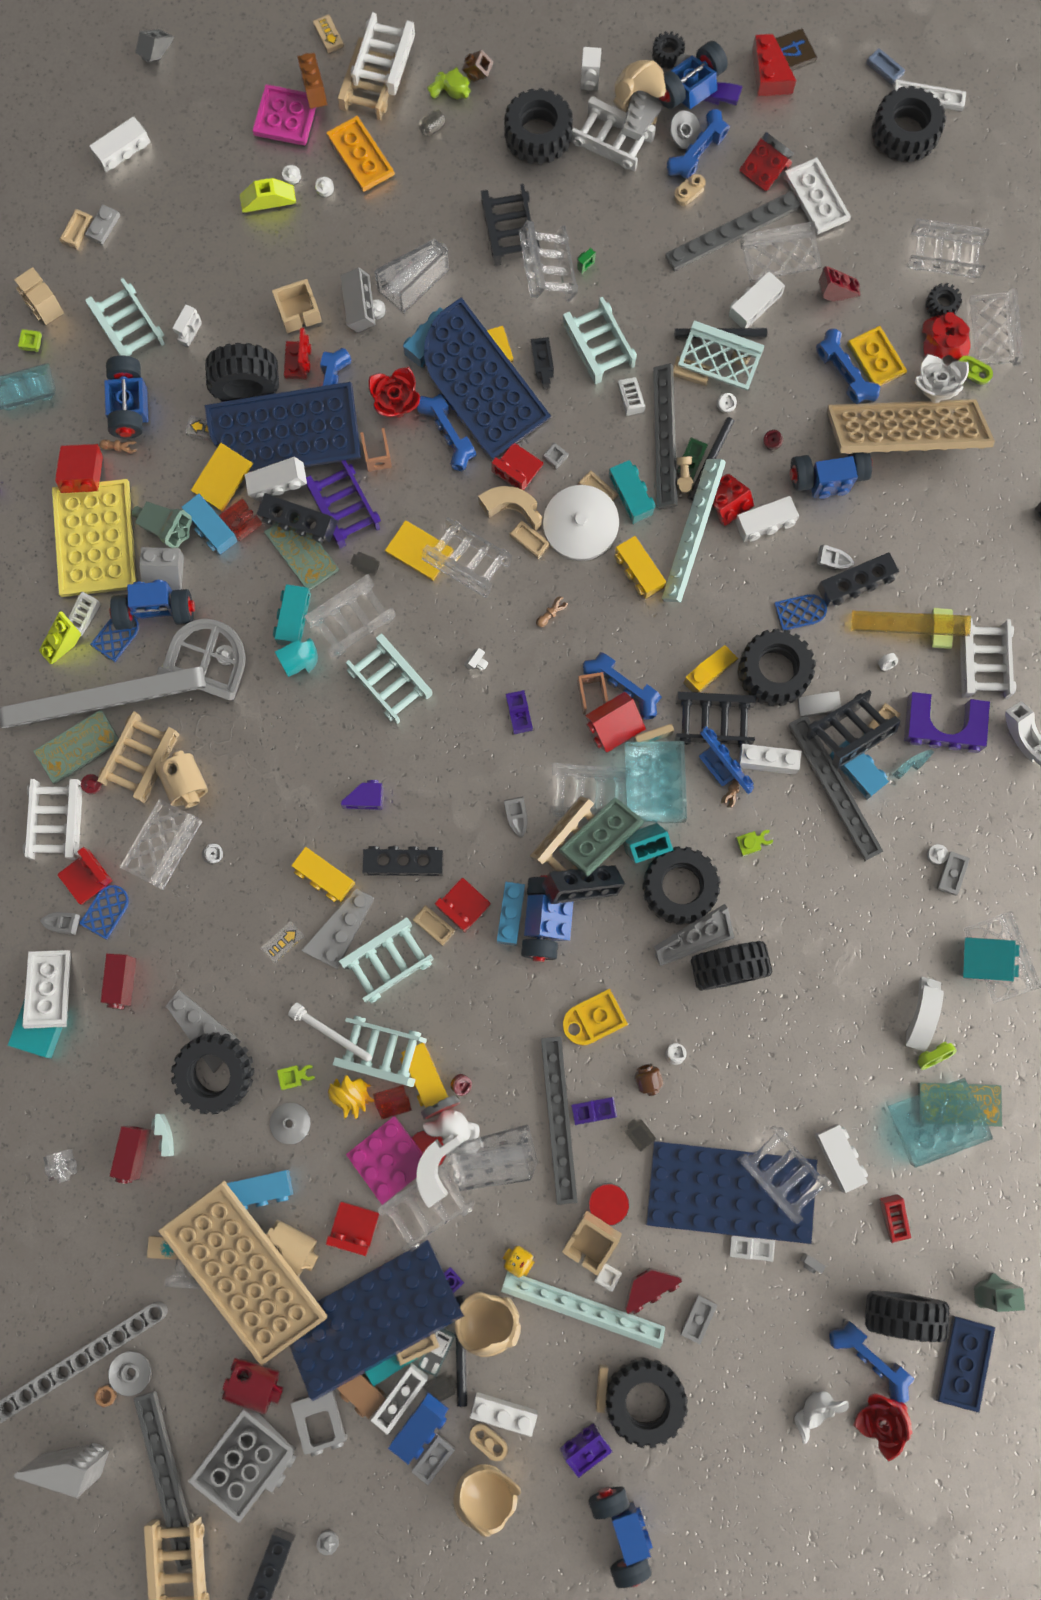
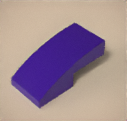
M717 82V91L703 101L719 105V102L722 101L737 106L743 86Z
M525 691L505 694L514 734L533 731Z
M614 1097L572 1105L575 1125L617 1117Z

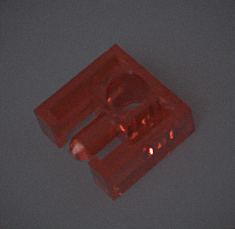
M243 498L219 515L235 534L239 542L262 525L257 515L246 524L245 521L253 516L254 512L252 510H247L241 515L238 514L245 508H249ZM240 521L237 526H232L233 522Z
M404 1085L373 1094L375 1106L381 1119L412 1111Z

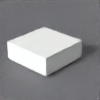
M605 1263L598 1276L595 1277L594 1282L613 1292L622 1272Z

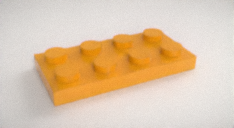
M358 116L326 132L328 139L363 192L394 176V170Z

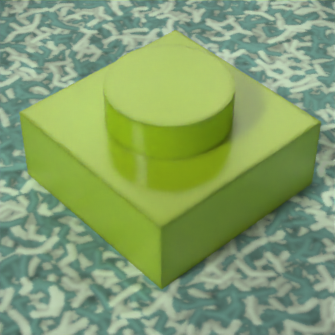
M22 329L18 347L20 350L39 352L42 334L39 331Z

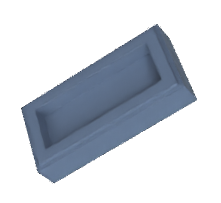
M880 48L866 61L868 66L891 85L895 83V80L904 75L905 69Z

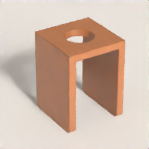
M384 428L381 429L387 455L368 459L363 432H360L368 472L392 468Z
M603 672L578 676L577 685L583 715L587 711L583 685L599 682L603 704L608 702Z

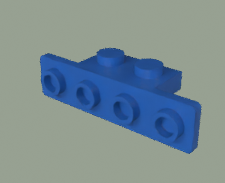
M705 726L700 734L710 747L699 755L700 759L722 787L736 779L746 793L750 794L754 788L752 779L748 775H744L740 764L730 757L727 747L719 743L716 733Z

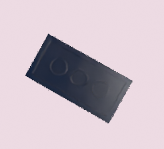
M952 1316L936 1401L980 1412L996 1327Z

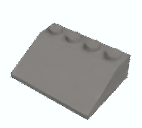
M243 1408L194 1472L189 1483L240 1523L294 1451V1448L258 1412Z
M92 1443V1445L42 1453L16 1472L14 1478L78 1498L101 1477L109 1451L105 1450L104 1446Z

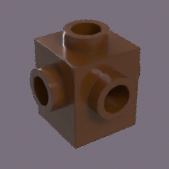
M483 50L466 56L462 71L473 82L483 80L488 77L494 62Z

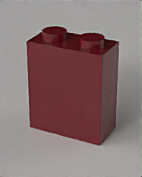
M106 953L100 1002L107 1004L106 1008L124 1010L125 1006L131 1007L136 958L129 955Z
M121 1126L109 1176L115 1178V1182L127 1184L128 1182L132 1183L133 1180L140 1179L151 1129Z

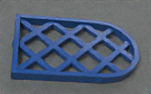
M807 594L774 603L782 631L814 625L821 622L827 613L825 601L820 596L814 594ZM815 598L821 601L819 606L813 603ZM799 599H800V601L798 602V604L795 603V602H793L794 600H799ZM802 600L809 603L807 608L800 606ZM787 602L785 607L781 605V603ZM789 603L796 606L794 611L787 608ZM810 605L817 608L815 613L808 610ZM778 607H780V608L783 609V611L781 612V614H780V611H779V608H778ZM798 608L804 611L802 616L795 613ZM819 609L824 612L822 617L816 615ZM785 611L791 613L789 619L782 616ZM806 612L812 615L810 621L803 618ZM793 615L800 618L797 624L791 621ZM814 617H816V618L819 619V620H816V621H813V622H812V620L814 619ZM782 619L787 621L785 626L783 625ZM801 620L807 622L804 624H800Z
M134 616L136 627L132 629L112 631L111 625L113 622L110 618L90 645L101 652V654L116 662L139 631L138 619ZM109 626V631L104 632L106 628ZM129 631V637L122 638V632ZM119 633L120 639L113 640L112 634ZM110 634V640L103 641V635ZM99 637H100V638H101V642L95 643V642L99 639ZM120 642L121 648L114 649L113 643ZM111 643V649L105 650L104 644ZM96 645H101L102 650L96 647ZM112 652V657H110L106 653Z
M109 885L103 888L79 924L107 940L129 904V897L126 891L116 885ZM114 888L115 893L108 895L107 889ZM105 891L106 896L100 897L101 894ZM124 894L126 900L120 902L119 895ZM116 896L117 903L110 904L109 897ZM106 898L108 905L101 907L99 900ZM97 902L98 908L92 909ZM118 905L119 912L112 914L111 907ZM108 908L110 915L103 916L101 909ZM99 910L100 917L93 919L92 912ZM90 915V920L85 921L87 916ZM119 915L114 922L113 916ZM110 917L112 924L105 926L103 919ZM101 920L102 927L95 928L94 921ZM91 922L92 928L88 927L85 924ZM111 927L110 930H109V932L106 933V929H105V928ZM103 929L104 935L98 933L97 930Z

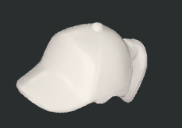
M444 1110L440 1113L437 1120L423 1123L424 1131L430 1136H443L446 1139L450 1135H453L454 1138L460 1135L463 1141L468 1140L472 1149H476V1142L480 1133L479 1126L476 1123L467 1121L465 1116L458 1111Z
M826 1391L813 1392L806 1399L804 1409L795 1415V1424L801 1434L802 1443L806 1444L808 1442L810 1429L818 1427L825 1419L833 1417L835 1413L847 1411L849 1408L848 1401H834Z

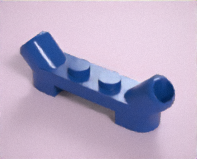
M712 109L707 113V129L704 132H700L696 142L689 145L684 156L669 157L667 160V173L670 176L681 175L688 179L697 171L698 158L713 141L719 145L725 138L730 125L723 121L720 110Z
M834 328L827 330L824 340L816 345L819 357L824 364L831 360L849 385L846 394L853 403L858 404L863 400L876 401L880 393V385L865 381L861 376L860 370L851 363L849 355L840 348L842 333Z
M340 348L334 353L323 352L320 362L321 371L325 374L323 386L338 384V371L351 364V357L345 348Z
M441 394L433 398L421 396L420 403L417 406L418 413L436 419L434 421L439 431H443L447 445L452 446L454 449L450 462L451 467L457 471L465 470L468 460L477 456L472 443L467 436L460 439L446 417L449 414V407Z
M600 652L594 660L584 661V675L603 672L604 678L607 679L609 685L614 688L618 687L638 702L642 719L648 720L657 716L656 704L662 696L648 684L643 690L613 669L616 661L603 652Z
M848 1321L843 1329H832L830 1331V1344L834 1349L855 1348L858 1351L855 1354L865 1364L869 1361L874 1365L872 1370L881 1378L884 1375L888 1378L890 1399L903 1403L909 1400L908 1387L915 1379L897 1363L892 1368H889L863 1344L868 1336L858 1327Z

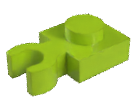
M764 830L759 836L753 831L736 837L735 839L742 857L761 851V844L764 846L771 845L773 840L766 841L764 839V835L769 834L770 831Z
M298 1065L277 1070L281 1090L302 1086L301 1079L307 1081L314 1080L315 1076L308 1077L306 1075V1071L312 1069L313 1066L306 1065L300 1071Z

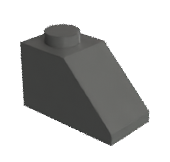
M160 29L140 31L135 53L142 56V59L147 62L160 60L172 43L174 36Z

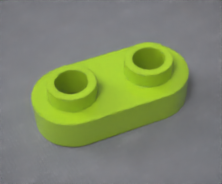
M963 356L959 359V361L968 362L967 379L979 385H985L993 377V370L989 365L971 356ZM979 374H984L985 378H981Z
M943 1042L936 1047V1050L932 1052L925 1051L920 1054L917 1063L921 1070H925L950 1058L957 1050L953 1043Z

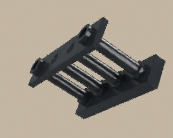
M520 184V194L499 198L489 197L488 190L481 191V203L494 266L501 265V257L507 254L532 250L533 259H537V251H540L539 240H535L528 202H530L529 192L525 191L524 184ZM522 202L523 210L497 215L492 213L494 206ZM520 218H525L526 227L502 231L495 227L497 222ZM525 234L529 236L530 243L507 247L499 246L498 241H501V238Z
M870 690L863 694L859 693L853 700L819 721H813L808 727L806 738L810 740L816 735L821 738L834 752L832 765L836 769L876 746L898 730L900 720L896 716L889 720L884 719L869 703L872 693ZM863 708L879 726L875 729H870L854 712ZM848 717L864 735L860 738H855L839 721ZM833 726L850 744L844 748L839 747L825 730Z
M697 692L677 693L676 704H681L682 733H676L675 741L679 742V744L690 745L691 742L707 743L701 734H689L690 707L692 705H700L702 708L701 730L705 726L709 728L710 708L712 706H719L721 709L720 735H717V740L720 744H733L741 747L742 744L753 745L755 742V737H748V710L756 704L755 695ZM731 707H739L741 710L740 736H728L729 709Z

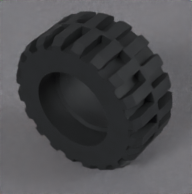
M905 86L900 87L898 90L895 89L889 92V95H886L879 104L872 124V137L875 139L876 146L881 147L880 151L883 154L887 153L891 159L896 158L900 162H903V160H907V162H913L914 159L920 160L924 156H928L938 144L945 127V110L943 105L940 106V100L937 97L934 98L932 92L924 91L925 88L920 87L917 89L915 86H909L908 88H905ZM899 117L912 118L921 125L923 130L916 132L906 131L899 127L894 119Z
M534 88L528 89L526 93L524 91L519 93L518 98L515 96L511 100V104H508L504 114V137L507 147L511 148V152L515 156L518 155L520 160H528V163L531 164L533 162L544 164L545 161L549 163L554 161L555 157L556 159L561 157L562 152L567 151L572 140L573 114L567 101H563V97L559 94L555 95L552 90L544 91V88H539V90H534ZM543 119L550 122L554 128L543 134H535L527 131L523 125L530 120Z
M252 343L225 344L223 347L219 346L212 350L205 360L207 390L213 397L218 398L222 402L276 394L279 388L278 360L269 349L262 348L260 345H252Z
M779 628L773 629L770 633L769 630H765L760 636L758 634L754 636L751 642H748L738 664V670L740 671L738 676L739 680L743 681V689H748L750 691L749 695H755L759 698V703L769 702L768 706H775L776 703H779V706H784L787 702L792 703L804 694L812 682L816 666L815 660L812 659L814 653L812 649H807L809 644L806 640L803 642L799 640L800 635L797 633L793 636L790 634V630L786 629L783 632H780ZM768 653L784 655L793 665V677L784 683L768 680L759 668L761 657Z
M674 847L672 851L656 856L648 866L642 883V889H644L643 896L649 904V909L653 910L659 919L663 918L665 922L670 924L673 922L676 925L694 923L704 917L716 904L721 889L719 888L720 876H717L716 872L718 870L715 865L711 864L712 860L708 856L704 857L702 855L703 852L699 850L693 851L692 847ZM685 868L696 875L700 884V890L692 902L678 904L671 901L665 895L663 879L670 870Z
M763 941L742 943L702 952L692 956L690 960L695 984L700 991L754 981L771 976L772 974L767 945Z
M219 1032L206 1033L191 1040L180 1049L181 1052L174 1059L176 1063L171 1068V1072L174 1073L171 1083L176 1084L177 1088L174 1089L176 1095L180 1094L182 1096L180 1101L184 1105L186 1103L191 1105L189 1109L194 1112L199 1109L200 1114H208L209 1112L212 1115L219 1114L221 1111L225 1112L231 1109L249 1092L248 1089L253 1083L251 1077L254 1075V1068H251L253 1059L252 1056H247L248 1049L246 1046L242 1048L239 1045L241 1043L240 1040L237 1038L232 1040L231 1035L226 1033L220 1035ZM214 1055L226 1063L230 1072V1081L225 1089L212 1091L200 1083L196 1074V1066L201 1057Z
M871 1291L867 1295L865 1326L870 1332L888 1337L920 1342H945L948 1338L950 1307L947 1302L930 1297L898 1292Z
M642 1358L641 1361L631 1360L630 1364H623L619 1367L620 1370L612 1375V1380L607 1385L606 1411L609 1421L616 1433L631 1445L634 1443L639 1448H644V1446L656 1448V1444L659 1443L665 1445L670 1437L674 1439L678 1435L677 1430L679 1428L682 1429L685 1423L684 1417L687 1416L688 1412L686 1407L688 1400L685 1389L672 1369L667 1365H663L660 1361H650L649 1358ZM645 1382L659 1386L666 1398V1407L662 1415L656 1420L647 1423L638 1422L633 1419L626 1406V1399L630 1390L636 1385Z

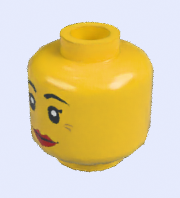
M519 1245L515 1246L513 1250L508 1248L502 1258L505 1260L504 1269L518 1278L523 1275L527 1276L535 1263L532 1260L533 1255Z

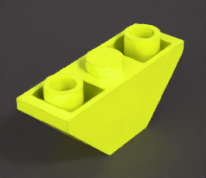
M274 178L254 181L239 194L243 213L296 204L293 185Z
M62 611L58 613L39 649V652L50 665L75 647L81 636V632Z

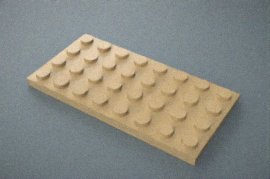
M976 399L947 400L939 403L921 401L828 405L827 408L840 453L984 449L993 447L995 442Z
M225 1181L221 1182L159 1230V1233L261 1366L326 1319L327 1314Z

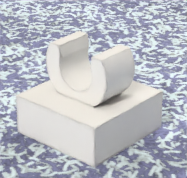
M480 648L474 649L464 666L469 670L475 667L480 670L485 669L488 665V662L482 659L485 652Z

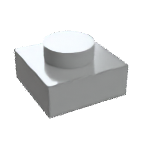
M805 1253L800 1259L805 1263L804 1268L813 1274L816 1271L822 1274L826 1266Z

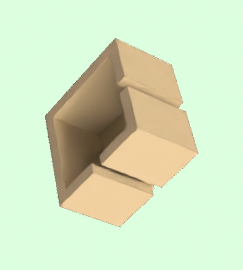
M33 267L14 279L18 285L16 290L21 295L25 304L30 307L38 321L42 319L45 325L64 314L54 294L45 282L42 283V278Z
M307 279L272 290L287 333L303 328V324L308 327L322 322Z
M586 1211L567 1240L562 1253L577 1263L582 1253H584L585 1257L582 1266L598 1276L618 1245L622 1233Z

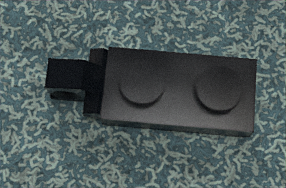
M549 337L531 339L535 375L537 380H542L543 389H549L550 378H554Z

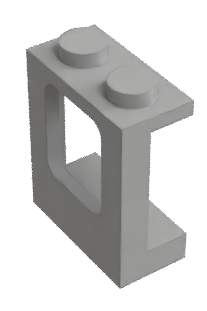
M335 1390L315 1401H311L309 1395L293 1399L290 1403L304 1455L310 1453L311 1456L322 1453L324 1448H339L344 1445L343 1442H346L348 1438L347 1433H344L336 1404ZM327 1411L335 1437L311 1444L305 1418Z

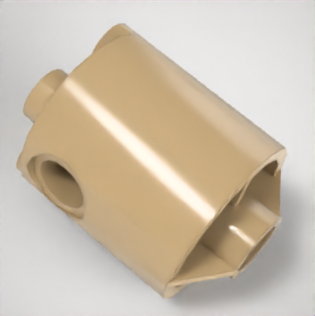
M182 750L172 754V758L163 759L155 763L157 774L172 806L184 805L185 808L193 807L199 804V798L208 792L205 781L191 753L184 754Z
M277 1220L266 1236L298 1278L304 1269L311 1272L319 1257L314 1253L317 1240Z

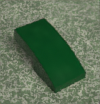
M690 438L685 453L682 456L692 457V464L688 465L689 474L692 479H694L708 447V444L694 438ZM678 466V468H677V473H679V474H680L681 466Z

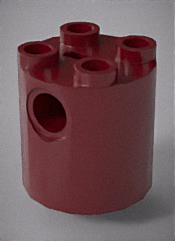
M234 1358L230 1369L232 1371L230 1378H226L223 1385L222 1399L225 1402L265 1415L271 1402L278 1404L284 1388L277 1385L280 1371L241 1358Z

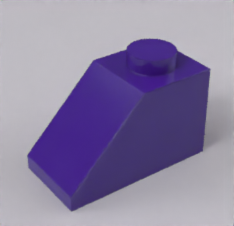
M367 780V783H361L341 801L342 808L382 810L383 785L378 780Z

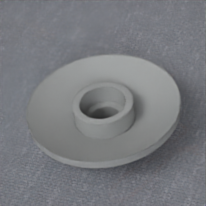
M680 111L671 120L670 133L673 141L679 147L687 149L690 144L696 142L701 132V126L693 113Z
M282 1104L271 1115V1133L281 1143H298L307 1136L310 1130V1116L306 1109L299 1104ZM287 1120H291L293 1122V1125L290 1128H288L285 1124Z
M134 1351L120 1354L113 1360L109 1368L108 1378L110 1385L117 1393L124 1396H133L140 1393L146 1388L151 1378V1367L148 1360L142 1354ZM130 1368L134 1369V1376L129 1375L128 1371Z

